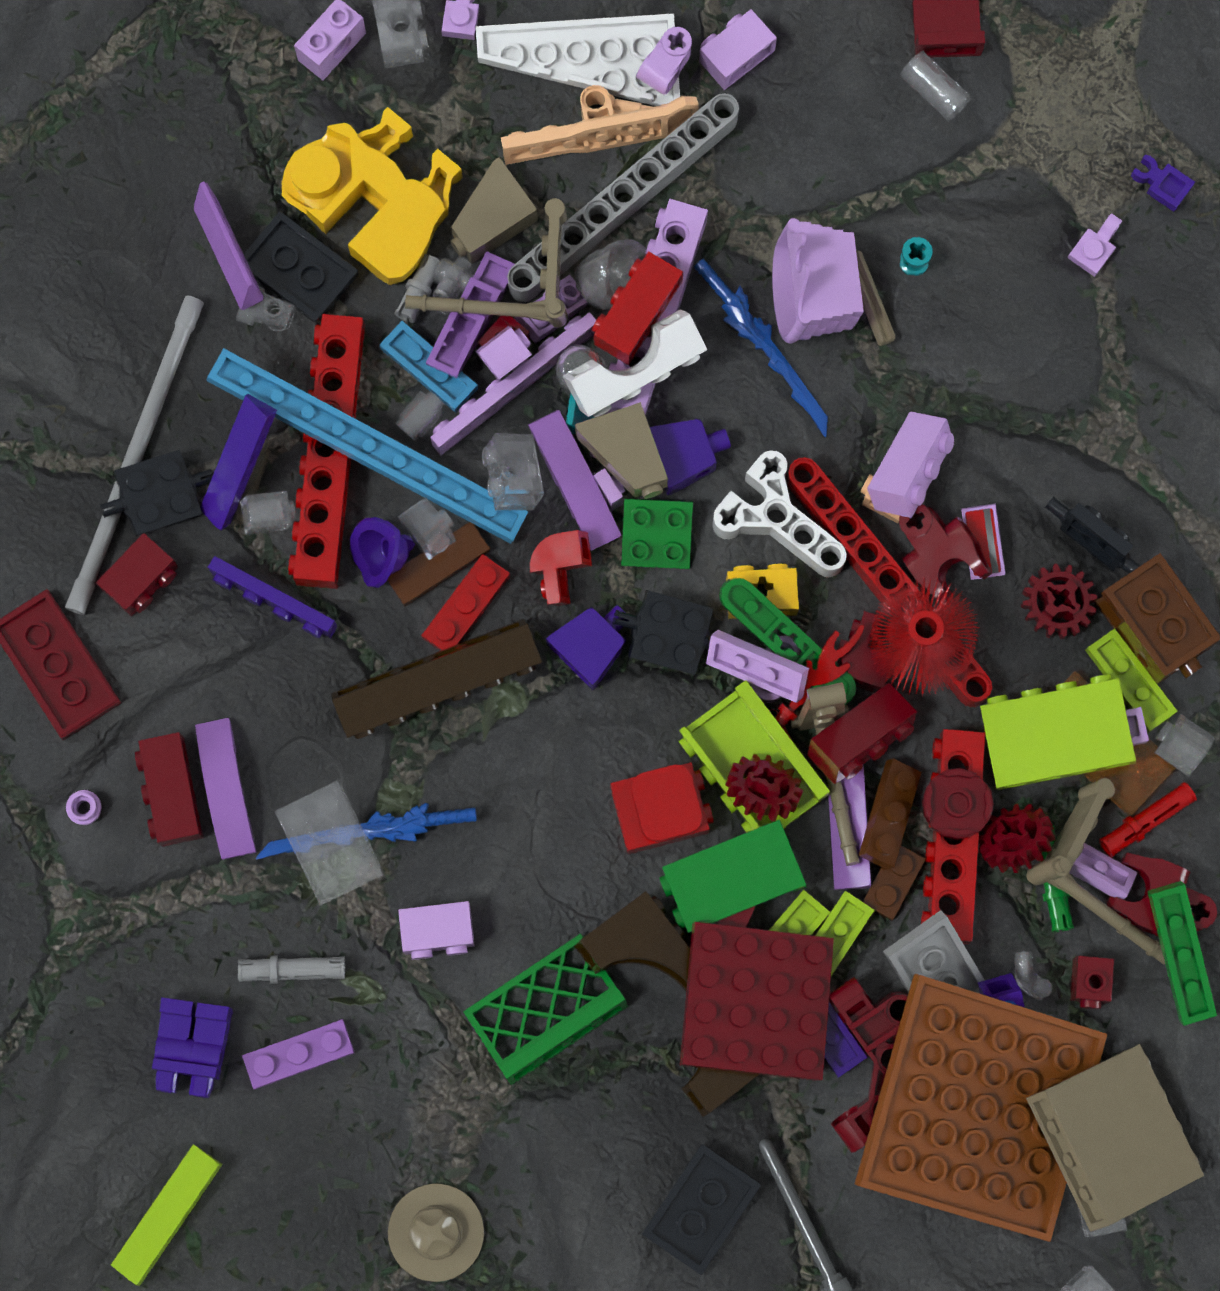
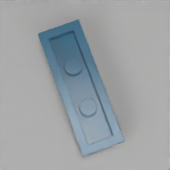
M403 321L379 345L383 352L455 413L478 389V385L462 371L458 378H454L426 365L433 346Z

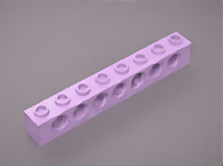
M670 198L667 208H660L655 227L659 228V233L656 240L650 239L646 254L649 251L683 271V283L657 322L675 313L680 308L708 216L707 209ZM677 234L683 237L684 241L674 245L669 243L667 238L670 235ZM652 336L646 338L634 357L641 359L645 357L649 350ZM619 359L617 364L611 362L609 370L616 371L631 368ZM651 381L641 387V392L630 400L620 399L611 404L612 408L607 413L641 402L646 415L656 383Z

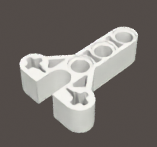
M770 450L764 452L749 468L745 476V482L764 497V502L760 505L752 506L730 491L714 512L712 525L714 532L718 537L728 540L737 537L739 534L770 535L818 574L824 577L836 576L841 572L846 561L847 553L844 546L791 504L785 480L787 472L786 458L777 451ZM773 465L778 467L777 472L772 471L764 477L766 467L771 468ZM771 510H779L783 512L786 519L783 522L774 523L770 521L767 513ZM736 513L734 525L732 523H728L726 526L722 525L723 517L728 519ZM798 531H806L811 535L812 541L808 544H800L795 540L794 534ZM825 552H832L836 554L839 562L833 566L826 565L821 560V555Z

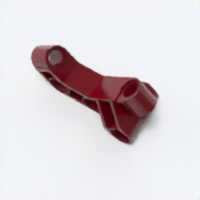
M855 977L829 994V1003L843 1023L847 1024L873 1061L868 1098L858 1105L851 1107L831 1122L832 1127L851 1153L866 1145L874 1117L873 1106L879 1099L887 1067L881 1063V1056L884 1051L893 1049L902 1016L894 1017L890 1014V1006L894 1001H906L908 994L905 992L893 991L872 1005L873 1002Z

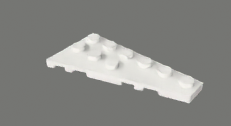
M674 14L476 26L478 63L584 89L592 85H599L604 87L613 96L654 106L667 104L680 97L679 76L665 96L636 78L643 61L653 51L668 29L675 27Z

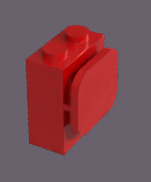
M692 762L682 765H670L643 772L636 777L610 783L628 855L706 835L709 833L708 825L714 823L709 803L703 804L699 791L705 790L700 770H693Z

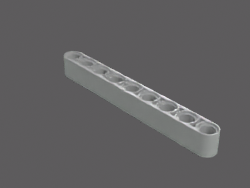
M724 93L713 97L562 225L560 276L733 131L738 121L739 105L732 95ZM724 109L729 111L731 116L720 118L715 112ZM695 130L705 132L707 136L703 139H695L690 134ZM670 151H676L682 157L678 160H670L665 155ZM645 172H652L657 178L653 181H645L640 176ZM620 193H627L631 195L632 199L623 203L616 200L615 197ZM595 214H602L607 217V220L601 224H596L590 218ZM570 235H577L582 241L577 245H570L565 242V239ZM542 242L513 265L508 272L509 293L516 301L528 302L544 290L540 288L541 269H547V266H543L539 262L545 257L542 256ZM521 277H526L532 281L526 288H520L514 284Z

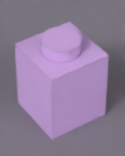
M509 326L476 350V353L495 378L499 380L532 355L527 349L531 343L520 328L514 331Z

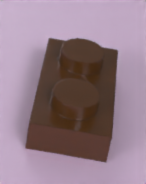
M900 846L895 867L891 869L880 868L863 903L874 909V912L893 921L925 858Z

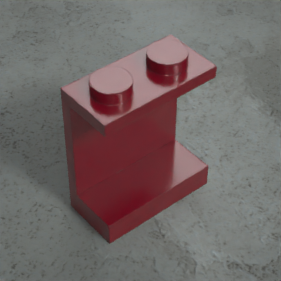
M912 0L915 58L982 55L985 45V31L980 29L979 0Z

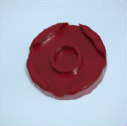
M961 768L945 770L934 777L925 789L922 800L924 817L930 827L940 835L952 839L970 838L981 831L990 820L994 805L992 792L980 776L973 771Z

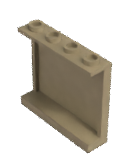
M1140 1044L1026 1098L1090 1232L1110 1226L1204 1176L1198 1158L1193 1153L1183 1133L1182 1125L1177 1120L1167 1100L1166 1093L1153 1072L1150 1060Z

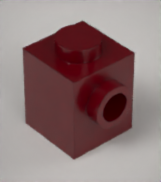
M1088 956L1073 958L1070 1001H1079L1080 1008L1101 1009V1004L1111 1002L1114 959Z

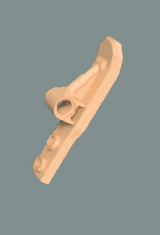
M599 85L589 86L582 91L580 96L582 121L564 126L549 125L541 130L526 133L517 131L508 136L501 137L505 165L566 153H589L666 138L699 110L697 97L681 96L667 104L652 107L642 105L639 102L615 99L604 87ZM594 104L602 105V107L598 109L590 108V106Z

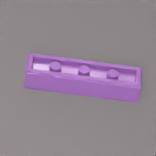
M205 181L201 182L194 203V211L240 309L245 310L263 301V294L216 195L208 183H205Z
M864 767L853 778L841 780L846 804L849 805L848 813L854 839L858 844L856 847L858 855L867 828ZM829 795L834 890L870 888V861L858 856L859 864L846 866L843 850L840 848L841 841L835 814L832 812L831 796Z

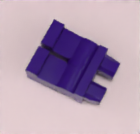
M161 997L160 1023L152 1069L157 1071L156 1090L176 1094L179 1075L191 1076L189 1095L209 1098L214 1086V1080L220 1081L221 1067L233 1010L227 1006L198 1002L195 1004L191 1001Z

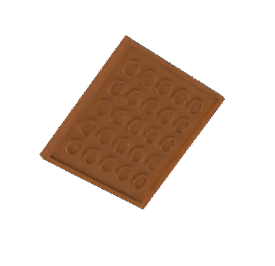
M914 974L854 1185L1051 1242L1067 1182L1026 1098L1099 1064L1107 1034L923 975Z

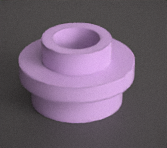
M77 791L67 801V815L76 824L89 825L95 822L101 814V801L91 791ZM83 802L90 804V810L86 814L79 813V806Z

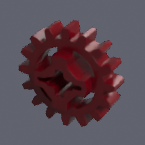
M1058 563L1052 566L1051 573L1044 567L1040 568L1038 571L1039 578L1032 575L1028 580V583L1033 588L1025 587L1022 591V595L1029 598L1021 604V608L1030 610L1025 617L1026 622L1035 620L1037 624L1034 627V631L1037 632L1042 627L1045 628L1046 638H1050L1054 632H1058L1060 640L1065 639L1067 630L1076 636L1080 632L1078 624L1086 628L1090 623V620L1085 615L1093 616L1096 613L1097 609L1089 604L1097 600V595L1088 593V590L1094 584L1081 581L1084 576L1083 571L1079 572L1076 576L1071 574L1072 565H1068L1064 572L1060 571ZM1059 580L1066 582V584L1054 585L1050 581ZM1076 590H1077V592H1078V594H1079V596H1080V599H1081V609H1080V605L1076 602V598H1075V591H1076ZM1037 595L1043 604L1042 613L1037 605ZM1059 596L1063 597V604L1056 607L1053 604L1055 599ZM1057 618H1064L1066 621L1069 622L1056 623L1051 620Z
M753 754L751 761L743 756L739 764L733 763L725 786L729 787L727 796L736 797L733 805L735 807L742 805L745 807V815H749L751 812L757 813V819L760 821L764 815H767L772 822H775L778 814L786 819L790 812L794 813L803 793V789L799 788L801 779L792 778L795 770L793 768L785 770L783 768L784 761L780 760L777 763H773L770 755H767L765 760H760L757 754Z
M1015 804L1013 811L1008 812L1005 808H1002L1001 816L991 815V824L984 826L982 829L984 835L979 836L978 841L980 844L979 850L991 868L998 866L1000 872L1004 873L1009 867H1012L1014 873H1018L1022 865L1031 869V862L1035 859L1042 862L1044 858L1041 853L1043 851H1052L1050 842L1055 840L1056 837L1052 831L1054 827L1049 817L1045 816L1043 809L1039 808L1035 811L1032 804H1028L1024 810H1021L1019 805Z

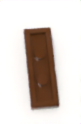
M469 522L407 562L399 571L391 574L387 581L404 607H406L478 560L482 554L485 555L490 552V548L474 524Z

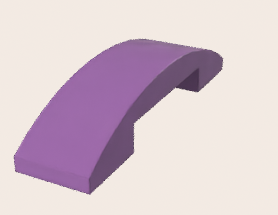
M230 718L197 724L195 727L200 762L221 859L225 860L257 853L251 822L247 813Z

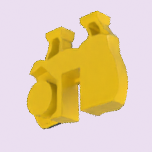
M387 107L383 111L380 124L357 134L351 125L347 123L327 126L326 134L321 139L295 151L284 170L282 197L291 206L309 217L325 234L361 196L379 211L348 243L350 255L362 263L377 278L388 285L403 282L419 267L424 255L428 251L435 230L449 214L452 185L458 183L463 177L461 168L437 149L432 154V169L429 177L424 178L421 182L414 179L406 180L397 164L388 156L398 150L401 143L408 142L413 137L412 127Z

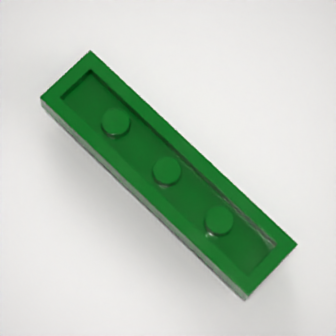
M1179 881L1148 890L1179 1022L1185 1026L1217 1016L1185 884Z

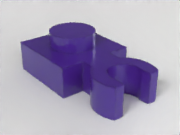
M1144 155L1141 163L1149 169V172L1143 173L1135 168L1131 177L1138 183L1150 184L1151 187L1147 194L1175 212L1194 186L1195 181L1170 164H1167L1163 170L1159 169L1153 157Z

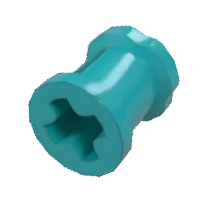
M913 237L905 242L899 263L901 270L905 274L919 276L927 270L928 262L933 253L930 243L921 237ZM910 254L913 256L920 254L922 258L921 260L918 257L911 259Z

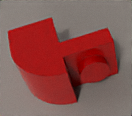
M574 530L556 533L546 537L535 548L530 560V573L544 575L540 586L543 598L547 599V605L561 606L571 604L566 570L592 566L588 532Z

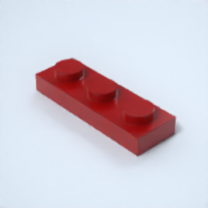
M482 554L423 632L422 638L440 651L461 643L510 578V573Z

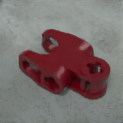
M918 505L912 518L899 517L901 530L915 548L903 557V561L919 584L923 586L925 578V588L928 590L930 583V593L932 595L937 582L934 598L937 600L942 588L938 600L939 603L948 589L946 575L948 569L953 564L965 561L972 571L984 580L992 574L980 543L961 518L956 517L945 525L939 514L934 509L925 505ZM919 516L924 517L921 521L923 524L921 529L916 527L919 524L917 520ZM949 589V592L947 593L948 595H947V597H946L945 602L948 600V598H949V597L951 596V594H952V592L950 591V589Z
M1125 853L1121 863L1136 871L1142 877L1146 887L1145 894L1137 902H1129L1110 896L1105 904L1123 918H1128L1131 924L1138 929L1158 936L1147 891L1182 881L1186 886L1191 872L1164 859ZM1186 887L1191 908L1199 905V912L1204 915V917L1196 921L1194 920L1196 931H1201L1215 921L1217 917L1216 904L1207 895Z

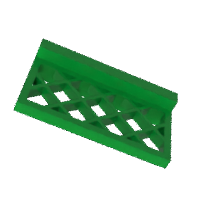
M581 934L463 1011L510 1085L628 1008L625 998L605 969L595 975L593 971H589V965L586 961L584 969L565 966L567 954L574 950V946L583 938ZM560 959L559 965L553 964L554 962ZM545 968L558 971L554 989L535 986L538 973ZM563 972L582 975L579 993L559 990ZM587 976L602 979L608 990L597 997L584 995ZM531 978L530 985L524 984L525 981ZM515 988L529 990L525 1009L506 1005L510 991ZM534 991L553 995L549 1013L530 1010ZM558 996L577 999L575 1011L567 1017L554 1014ZM502 997L500 1004L494 1003ZM582 1000L589 1001L587 1004L581 1007ZM486 1007L499 1010L495 1028L480 1026L474 1015ZM504 1011L523 1014L519 1033L501 1030ZM528 1016L546 1018L545 1032L539 1036L525 1034ZM553 1020L560 1021L552 1026ZM485 1032L494 1034L492 1043ZM499 1035L518 1038L515 1052L502 1060L496 1050ZM523 1040L530 1041L524 1046H522Z

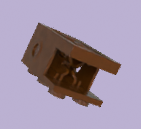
M1161 553L1105 589L1101 593L1103 596L1095 601V604L1112 628L1116 629L1157 684L1178 670L1181 671L1186 679L1199 671L1203 666L1197 657L1211 649L1220 640L1219 633Z

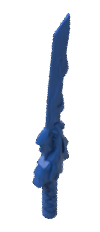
M701 259L694 268L724 301L725 304H722L721 307L728 316L723 318V321L738 331L740 337L748 339L755 344L756 350L764 351L770 359L768 366L783 376L792 389L791 397L809 413L820 432L826 438L828 417L772 342V326L770 324L765 325L761 318L757 319L748 311V298L741 286H739L736 294H734L717 273L711 269V266L705 259Z
M428 803L419 807L416 805L410 811H407L403 817L397 818L391 816V813L381 815L379 811H376L367 823L328 829L269 842L256 857V860L286 852L308 853L316 845L332 842L351 844L353 838L367 836L371 841L375 838H385L392 842H395L396 839L416 842V834L428 832L425 827L477 821L476 808H466L465 810L457 809L454 811L427 813Z

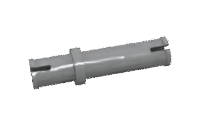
M273 955L270 956V959H238L239 982L262 980L270 981L271 984H278V980L345 979V956L286 959Z

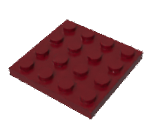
M694 922L692 924L680 1066L822 1081L834 938Z

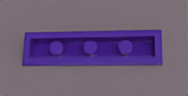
M250 394L245 395L200 506L203 514L221 531L232 522L277 412V409Z

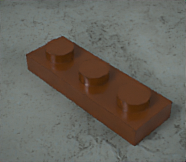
M894 758L885 762L858 856L885 869L895 867L921 776L920 771Z

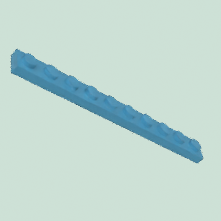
M224 348L207 377V382L241 400H244L246 394H250L277 409L276 419L510 544L515 539L528 511Z

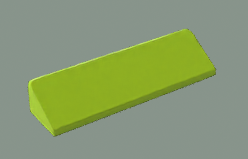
M193 1144L111 1266L133 1284L140 1286L223 1164Z

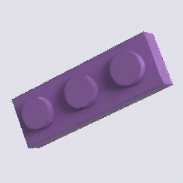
M342 1019L242 1055L252 1087L255 1090L355 1054L345 1022Z

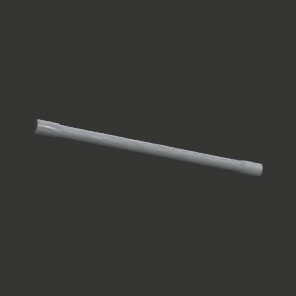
M185 296L175 321L174 331L121 468L142 462L188 339L195 329L204 302L200 299ZM115 481L108 502L119 499L117 481ZM122 512L106 518L102 515L79 577L75 580L65 609L80 615L85 614L95 588L96 578Z

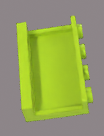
M1111 674L1090 678L1091 684L1077 686L1076 681L1055 685L1056 691L1043 693L1042 688H1036L1021 692L1022 698L1008 700L1007 695L988 698L987 705H982L980 708L996 788L1002 790L1136 764L1119 678L1112 680Z
M746 680L738 685L732 694L689 726H684L679 730L683 738L678 742L690 758L696 754L704 766L699 770L709 784L712 786L717 782L724 791L720 798L730 812L734 813L738 810L745 819L741 826L746 833L772 823L767 815H764L760 821L757 819V813L754 812L745 815V807L743 805L740 807L733 805L736 797L727 796L729 787L725 786L729 772L733 763L739 764L743 756L751 761L753 754H757L760 760H765V757L770 755L773 763L782 760L784 761L783 768L785 770L790 768L795 770L792 778L801 779L799 788L803 789V793L794 813L790 812L786 819L782 818L779 814L776 821L780 819L783 829L830 795V790Z

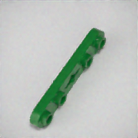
M737 577L728 579L723 583L719 593L722 605L773 653L805 667L806 661L811 660L812 668H817L822 648L747 580ZM777 628L781 633L788 636L794 633L793 642L801 650V654L798 655L788 647L782 650L780 647L783 642L773 631ZM847 672L826 684L811 686V688L842 682L846 694L845 704L853 699L856 692L855 681Z

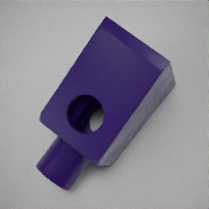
M701 419L650 427L668 477V484L665 488L667 496L713 473L717 465L714 454L731 448L725 429L706 434Z
M617 605L604 617L591 607L546 638L547 646L592 691L597 687L626 646L625 639L618 633L623 626L612 624L613 618L626 621L624 618L614 616L616 610L624 612Z

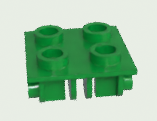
M624 498L621 566L690 569L693 502Z

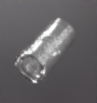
M924 51L918 53L901 72L900 76L947 121L956 117L971 99V96Z

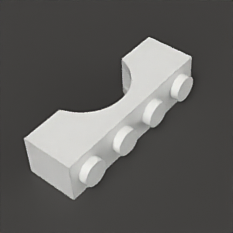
M680 309L651 326L652 338L649 350L645 357L631 368L617 371L609 370L591 359L563 375L580 411L588 417L591 415L594 417L601 416L612 408L611 404L621 398L623 400L631 399L641 392V387L651 381L652 383L661 382L671 375L670 371L680 365L682 367L689 366L700 359L699 354L706 351L707 348L691 315Z

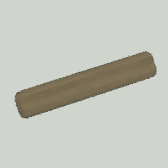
M858 250L856 253L863 309L879 346L887 345L894 341L895 333L864 256Z

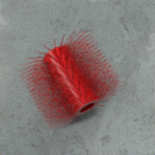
M925 578L921 595L917 582L915 590V586L913 587L911 597L909 595L908 598L905 592V594L903 593V598L900 593L902 599L900 598L899 602L894 597L893 599L896 603L893 601V606L890 603L888 604L890 607L883 604L884 608H880L882 611H878L880 614L874 616L875 618L886 619L881 615L883 614L891 618L886 619L891 623L878 620L877 618L871 628L874 625H878L888 629L875 626L870 635L873 633L888 635L874 634L870 640L878 641L873 643L879 645L885 643L893 644L869 646L875 648L872 651L879 652L876 655H879L881 658L885 657L880 660L884 662L881 666L888 663L886 661L890 658L893 660L888 666L891 669L899 661L901 662L888 675V677L891 674L896 675L892 678L894 682L901 672L897 688L910 667L904 684L905 688L913 665L916 662L910 690L918 666L916 694L920 682H922V696L928 680V689L930 682H932L929 690L930 694L935 676L937 678V674L942 683L941 679L943 680V677L946 680L944 674L946 677L949 674L953 677L955 672L952 668L958 672L960 671L959 667L964 670V663L966 661L968 663L973 656L972 651L976 647L972 648V645L976 642L959 639L973 640L972 638H976L973 636H977V634L968 633L974 632L968 629L954 630L980 628L965 626L974 624L968 622L966 616L961 617L966 613L962 614L963 612L955 616L957 614L955 612L959 610L955 609L958 606L956 604L957 601L953 604L949 597L945 602L950 585L937 606L942 591L941 588L934 608L931 611L937 586L936 582L928 611L930 583L925 597ZM887 609L894 612L897 616L891 614ZM877 621L884 622V623H886V624H888V625H890V626L883 625V624H881V623H879V622H877ZM875 630H885L888 632H880ZM959 635H969L968 637L971 638L961 637ZM878 637H886L888 639H878ZM959 642H967V643H971V644H962V643H959ZM959 645H964L972 649L969 650L968 648H963ZM957 648L964 649V650H966V651H968V652H970V653L963 652V651H961V650H959V649H957ZM956 651L962 652V653H964V654H966V655H968V656L961 655V654H959V653L956 652ZM955 654L962 656L966 660L957 657Z

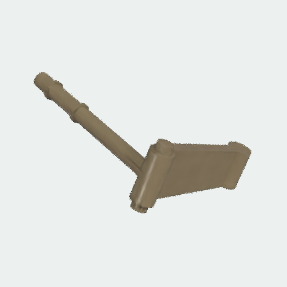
M553 198L545 204L549 231L548 235L542 236V256H547V269H541L540 288L546 289L545 300L520 304L465 300L461 297L460 299L427 297V295H406L405 309L422 310V312L431 310L458 312L459 314L472 313L526 317L550 322L552 326L557 328L564 326L568 321V313L565 304L559 299L562 225L567 220L564 203L560 199Z
M843 683L807 689V699L802 710L795 711L798 717L794 721L790 720L791 728H798L799 731L815 728L817 735L848 713L849 709L848 705H845L846 694ZM826 776L833 805L832 812L835 814L841 841L840 848L843 850L846 866L859 864L860 861L856 848L858 844L854 839L848 813L849 805L846 804L842 782L840 781L835 785Z
M1107 778L1100 779L1079 789V801L1054 842L1052 851L1048 853L1043 862L1032 865V868L1028 869L1026 874L1027 880L1034 885L1048 882L1069 894L1115 928L1117 933L1123 934L1146 951L1148 956L1154 957L1165 965L1159 941L1150 938L1131 924L1128 918H1123L1080 886L1069 873L1074 862L1084 849L1083 845L1088 834L1098 823L1097 816L1105 800L1111 798L1115 793V787L1111 780Z

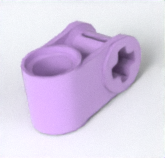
M681 27L668 29L653 51L643 61L636 78L665 96L673 87L681 70L691 56L692 38L690 33ZM678 43L682 44V48L677 47L675 50L671 49V46L675 47L678 45Z

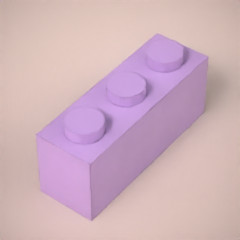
M909 412L867 487L875 510L912 518L918 505L920 506L924 502L930 483L937 478L940 465L946 454H949L953 448L954 436L951 434L946 418Z

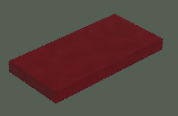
M48 589L0 618V644L63 741L122 703Z

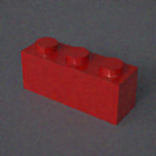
M649 251L643 260L638 258L634 262L628 273V276L631 278L625 288L622 286L617 288L610 301L613 306L607 315L602 313L598 317L592 328V331L595 332L594 345L627 365L631 363L651 332V326L657 323L683 283V271Z

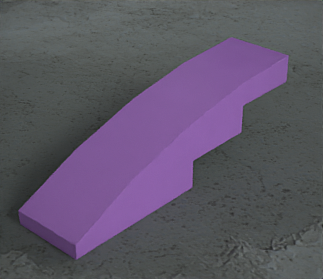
M486 251L474 277H470L461 298L465 300L500 302L508 288V272L515 264ZM451 312L426 361V365L454 378H458L493 315Z
M556 410L528 424L572 517L576 520L580 531L588 532L590 550L592 551L622 536L560 411Z

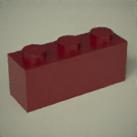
M888 683L814 736L810 741L807 756L835 785L844 778L849 780L859 773L864 763L871 758L874 761L879 759L888 750L890 744L896 740L899 742L905 740L913 732L917 711Z
M180 732L138 741L140 751L135 752V760L138 771H144L146 784L141 785V792L145 806L150 805L153 818L147 820L151 839H157V843L165 847L204 838L184 737Z

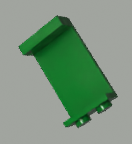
M780 819L663 866L662 869L665 875L659 877L666 897L673 895L678 908L672 910L677 925L681 929L686 927L689 934H692V924L694 922L712 924L791 891L797 892L807 887Z

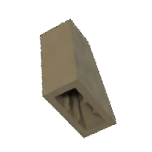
M500 157L492 162L451 226L453 239L450 242L454 250L461 258L466 255L471 264L482 258L486 251H493L538 221L536 207Z
M641 402L575 424L577 439L634 498L642 495L644 499L652 498L661 494L663 488L667 487L668 477Z

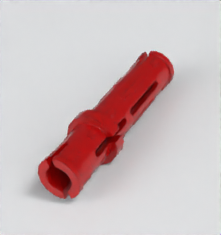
M1183 782L1180 786L1155 801L1134 817L1127 816L1123 819L1122 825L1099 839L1102 849L1109 857L1113 858L1115 854L1133 842H1141L1145 839L1146 833L1168 820L1192 802L1197 801L1194 791L1187 783Z

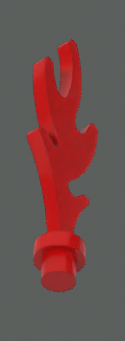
M859 624L849 641L838 649L834 648V644L840 633L835 630L826 641L819 655L816 669L812 668L811 660L806 661V667L809 668L804 696L797 703L791 701L788 706L782 702L778 707L780 711L774 717L778 723L785 727L790 720L794 721L798 717L794 711L806 701L807 689H810L811 686L831 682L850 668L849 662L836 666L835 662L848 653L856 644L864 630L863 624Z

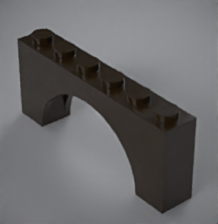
M647 891L582 938L574 946L595 975L606 968L619 964H641L667 974L685 991L687 990L690 948L685 943L687 937L677 924L672 925L664 915L666 910L661 901L654 895L650 897ZM697 1068L693 1077L681 1089L702 1117H704L759 1074Z

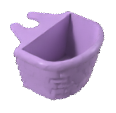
M795 218L790 219L784 227L775 245L773 255L772 288L776 322L779 333L785 342L791 344L798 340H809L811 336L851 330L858 322L864 310L854 232L834 230L832 227H822L819 224H811V222H799Z

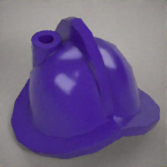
M378 517L365 518L360 521L350 537V551L353 560L362 572L364 583L368 587L373 588L382 586L391 574L399 571L405 565L409 552L415 545L411 536L402 535L400 530L389 521Z

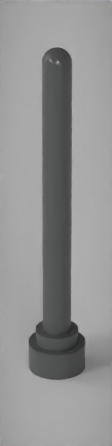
M762 1139L759 1142V1149L824 1279L821 1281L824 1287L821 1291H852L853 1289L847 1277L843 1278L840 1272L836 1273L773 1143L769 1139Z

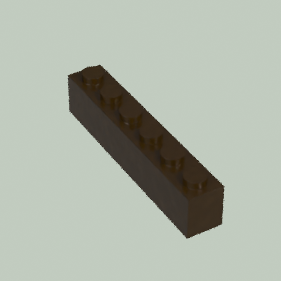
M521 619L333 692L331 697L347 738L355 736V739H360L374 733V727L385 723L388 726H394L407 720L406 715L418 710L420 714L433 711L439 707V702L452 698V701L464 699L472 694V689L484 685L485 689L495 687L504 682L503 677L516 673L517 676L528 674L536 669L535 665L542 663L527 622L525 619Z

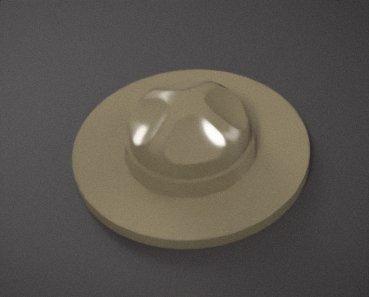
M445 1184L424 1185L406 1194L393 1210L388 1226L389 1246L397 1263L410 1275L425 1281H446L464 1273L477 1259L484 1240L483 1220L476 1204L461 1190Z

